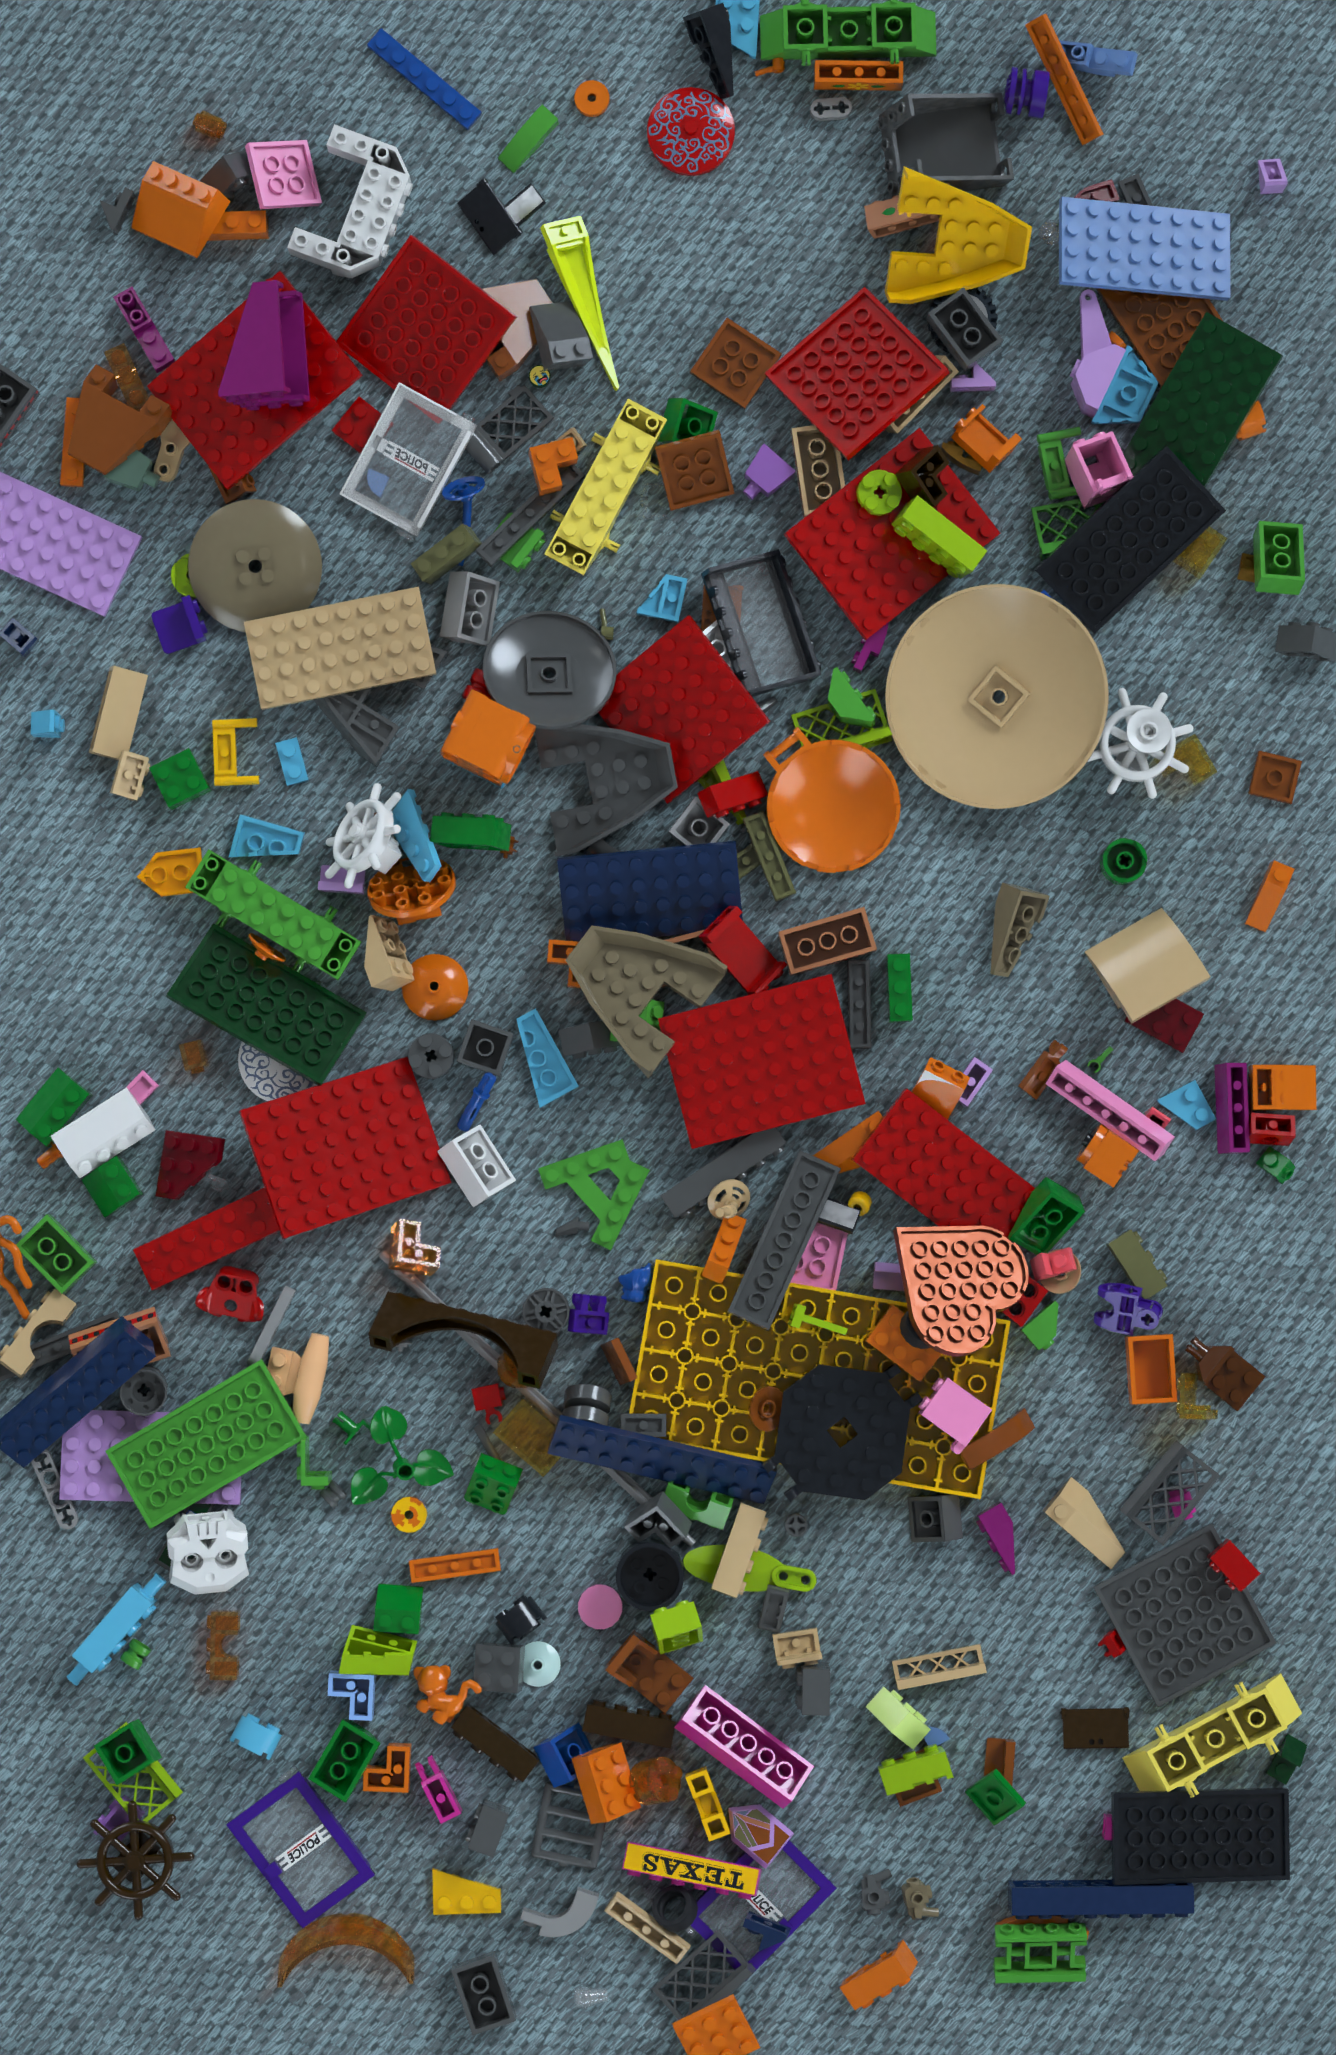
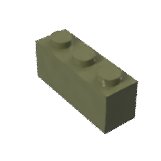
M462 523L413 561L411 565L421 580L431 585L472 554L482 543L472 528Z
M1128 1229L1106 1243L1131 1284L1143 1288L1141 1298L1148 1299L1167 1287L1165 1281L1168 1279L1161 1269L1157 1270L1153 1262L1155 1259L1149 1250L1145 1251L1141 1246L1143 1240L1138 1232H1132L1131 1229Z

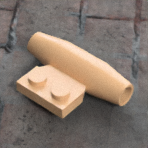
M311 1333L302 1357L296 1351L279 1347H272L267 1368L282 1394H293V1413L298 1422L302 1424H310L322 1392L329 1351V1336Z

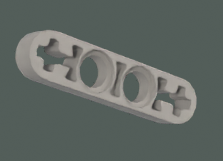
M288 1286L284 1287L247 1361L248 1365L251 1366L263 1359L296 1290Z
M45 1449L41 1454L47 1455L44 1462L46 1466L51 1463L52 1468H47L40 1473L39 1468L43 1467L40 1461L36 1462L35 1459L31 1463L58 1524L63 1529H72L79 1520L77 1511L72 1500H65L62 1505L54 1503V1494L60 1492V1473L48 1449ZM49 1471L56 1475V1481L51 1485L44 1481V1475ZM69 1504L70 1509H66L69 1516H74V1519L71 1521L72 1525L63 1523L62 1519L65 1518L63 1511L58 1513L57 1509L64 1508Z

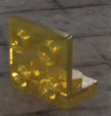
M1181 1373V1377L1177 1381L1180 1400L1177 1401L1176 1409L1177 1413H1179V1418L1218 1419V1410H1211V1405H1196L1197 1373Z

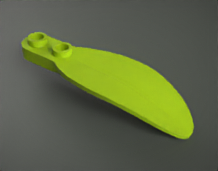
M726 1544L702 1546L689 1551L683 1558L684 1567L695 1577L713 1584ZM759 1550L757 1552L753 1551L750 1560L754 1561L750 1574L745 1573L743 1579L744 1582H747L744 1591L748 1592L766 1591L768 1585L808 1592L817 1583L816 1574L812 1570L782 1564L773 1556ZM781 1572L787 1573L788 1578L786 1580L780 1579L779 1575ZM803 1576H808L810 1578V1582L808 1584H804L802 1582Z

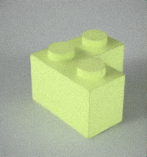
M883 1687L867 1704L866 1708L891 1733L911 1749H914L931 1730L925 1724L927 1719L907 1702L903 1704L901 1702L903 1697L894 1689L890 1692Z

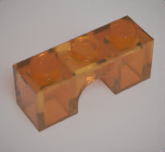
M123 343L105 351L104 354L127 405L140 411L149 399V396L130 353Z
M213 1610L211 1615L207 1616V1629H211V1635L206 1641V1651H210V1660L206 1661V1674H210L209 1680H237L239 1678V1655L227 1654L222 1648V1640L227 1635H238L240 1633V1610Z

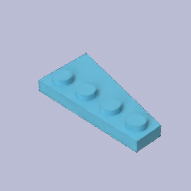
M407 789L392 811L393 825L401 827V831L393 835L424 882H431L442 865L434 843L430 842L428 838L429 829L427 824H423L421 807L415 802L417 797L415 790Z

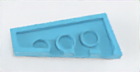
M536 1008L517 1018L519 1032L539 1107L541 1108L579 1087Z

